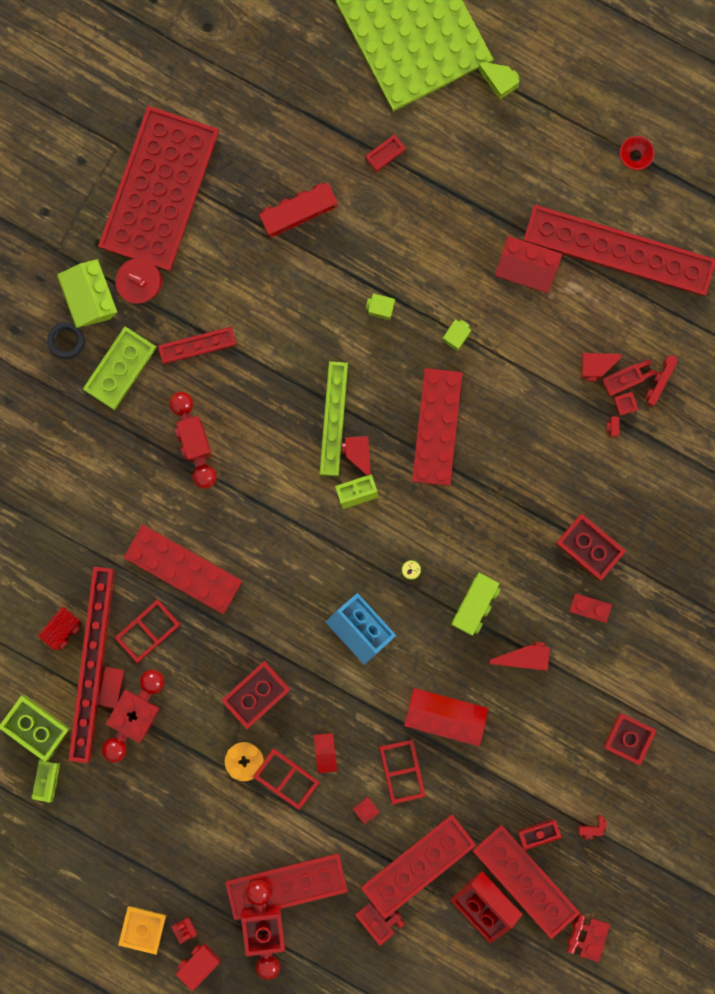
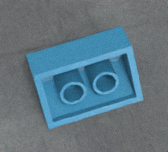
M358 593L326 621L327 625L364 665L396 636Z

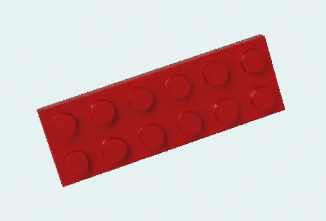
M424 369L412 482L450 486L463 372Z
M143 524L123 557L222 614L226 612L243 582Z
M451 814L360 888L381 916L386 919L473 849L476 844Z
M499 825L472 850L551 940L580 914L576 907L502 825Z
M339 853L225 881L234 920L241 919V910L254 909V905L246 897V889L255 880L266 882L271 889V897L266 903V907L280 906L281 909L348 892Z

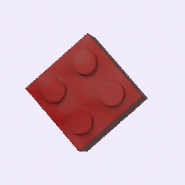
M618 713L602 748L637 765H641L657 730L622 713Z

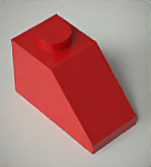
M583 353L581 355V379H586V382H597V379H600L621 359V354Z
M368 436L345 438L346 443H342V454H346L347 460L364 475H371Z
M333 733L314 734L318 773L336 772L337 763Z

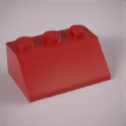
M508 236L494 276L548 294L562 254Z
M483 871L472 878L450 899L453 905L489 943L512 929L522 916V913Z

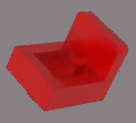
M597 815V826H577V834L582 835L583 839H594V836H603V831H606L607 827L606 819H603L602 815Z

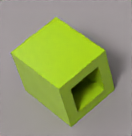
M373 294L372 299L368 298L366 309L369 310L368 315L390 321L395 299Z
M455 319L442 341L458 352L471 333L470 325L463 320L458 321Z

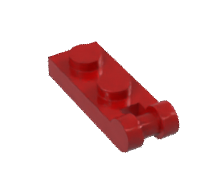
M670 355L663 361L665 368L662 372L659 371L654 379L656 385L653 389L650 388L645 396L648 400L645 405L651 408L655 406L677 364L675 356Z

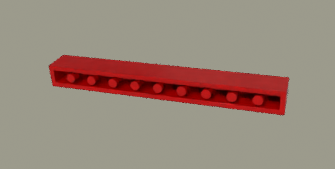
M93 567L69 761L89 763L92 760L116 571L110 568Z

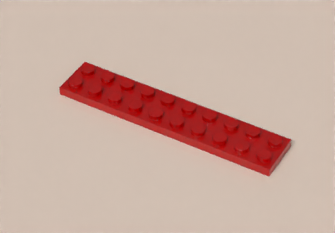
M535 204L523 240L558 253L704 297L706 296L715 267L714 258Z

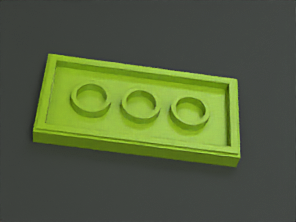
M124 327L83 390L108 407L116 410L157 347L127 327Z

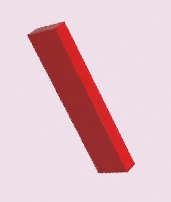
M231 326L158 345L162 364L164 365L237 345Z

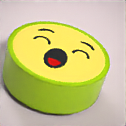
M409 560L402 566V574L406 579H416L421 573V567L416 561Z

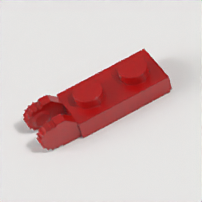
M646 360L640 364L636 363L603 378L601 381L608 396L616 395L656 375V370H651L644 375L641 374L640 369L649 366L652 363L651 360Z

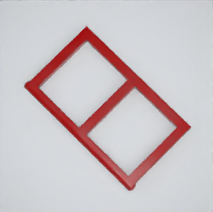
M157 599L121 631L115 639L135 660V663L138 664L177 629L181 623ZM157 605L175 624L159 639L141 621ZM137 623L155 642L139 657L121 639Z
M413 740L379 746L391 804L395 805L396 803L426 797ZM410 744L415 767L389 773L384 750ZM416 771L421 794L394 799L390 777Z
M272 748L269 755L253 775L256 780L298 810H300L317 785L320 784L317 779L274 748ZM274 754L292 766L277 788L259 777ZM296 770L314 782L298 804L280 792Z

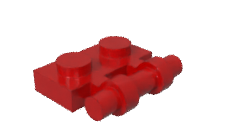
M371 902L355 914L379 946L395 934L391 928L394 923L399 929L405 925L401 919L402 916L399 912L396 913V911L390 915L389 920L385 921Z
M579 914L572 926L574 930L567 942L569 944L567 952L574 954L576 947L581 948L579 956L599 962L610 924L590 918L589 925L584 924L586 916ZM581 930L586 931L583 942L579 941Z

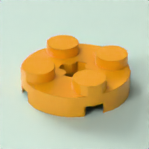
M237 743L228 750L225 756L226 770L232 778L239 781L254 779L253 775L264 761L263 754L252 743ZM242 756L250 760V763H247V767L239 764Z

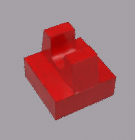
M190 917L171 926L180 944L198 935Z

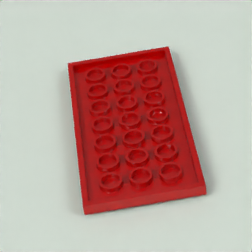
M147 106L98 247L130 259H146L153 263L155 267L171 272L214 149L219 129Z

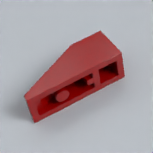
M534 642V645H528L490 659L488 664L548 671L550 647H545L546 643Z

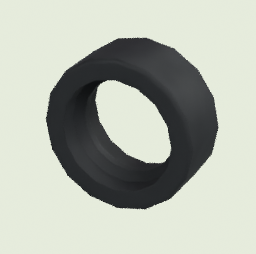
M61 322L51 328L47 343L49 349L57 357L73 359L82 353L85 347V337L83 332L75 327V324ZM70 330L76 334L77 345L73 350L63 352L56 347L55 338L60 331Z

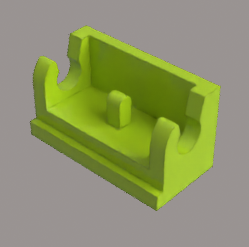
M372 474L335 486L342 509L379 498Z
M39 759L32 799L49 803L53 802L60 768L59 762H44L42 759Z

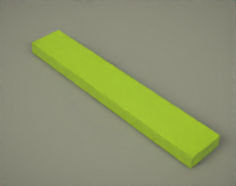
M329 361L320 475L339 477L348 363Z

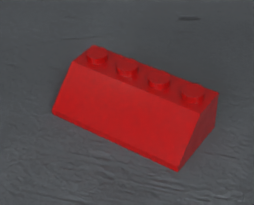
M413 688L404 726L480 747L488 708Z

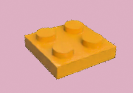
M128 906L118 945L156 955L166 915Z

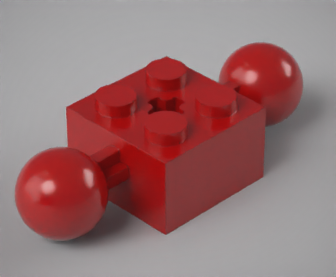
M177 392L171 396L169 407L181 420L176 423L178 428L174 429L177 439L183 443L180 449L185 460L188 459L191 463L195 464L196 468L192 474L194 484L201 489H208L215 484L217 479L215 469L207 465L205 461L206 458L213 456L202 420L199 416L191 417L190 412L194 405L192 397L186 392Z
M152 669L142 674L140 678L142 689L139 695L128 689L124 690L106 725L118 731L115 738L108 739L102 746V755L107 761L117 763L124 759L127 753L125 742L128 737L139 743L143 742L161 709L149 702L151 695L159 693L165 684L164 676L159 671ZM134 711L137 712L136 717L138 718L131 720L129 714Z
M255 880L246 889V897L254 905V909L241 910L246 956H261L255 965L256 973L264 980H271L280 972V962L272 953L285 952L281 907H266V903L271 897V889L266 882Z

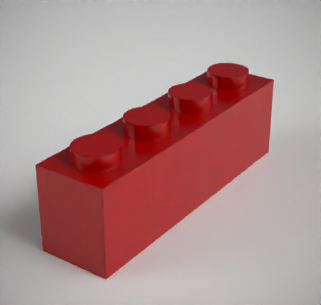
M319 183L311 191L299 192L291 200L287 198L280 201L279 205L274 208L270 206L263 209L259 216L270 239L337 208L338 202L329 183Z

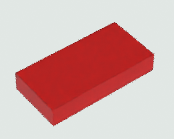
M394 134L368 153L365 159L374 171L378 172L405 152L406 148Z
M105 667L98 705L115 708L119 701L125 670Z

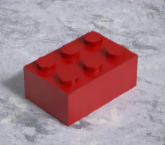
M582 513L555 543L558 548L597 581H601L626 552Z
M264 661L221 701L242 725L249 729L291 689L271 666Z

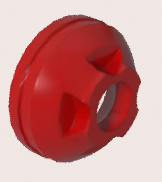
M632 136L621 145L620 160L626 168L640 171L647 168L653 161L654 147L645 137ZM633 151L639 152L641 159L633 161L630 158V153Z

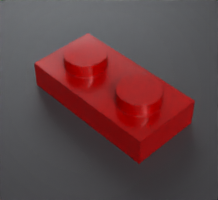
M574 593L569 612L607 623L612 604Z

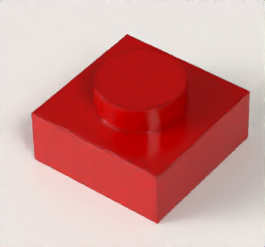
M633 392L613 398L619 416L638 411Z
M611 417L609 422H606V433H609V438H617L619 436V417Z
M366 797L353 808L364 824L380 813L369 797Z

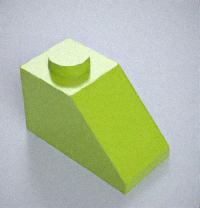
M486 62L479 64V72L499 100L518 88L520 82L519 75L515 70L512 71L509 66Z

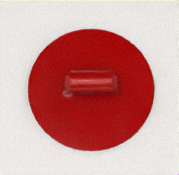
M136 258L127 261L120 267L116 275L117 291L123 299L130 303L139 304L147 302L154 297L160 286V275L157 268L146 259Z

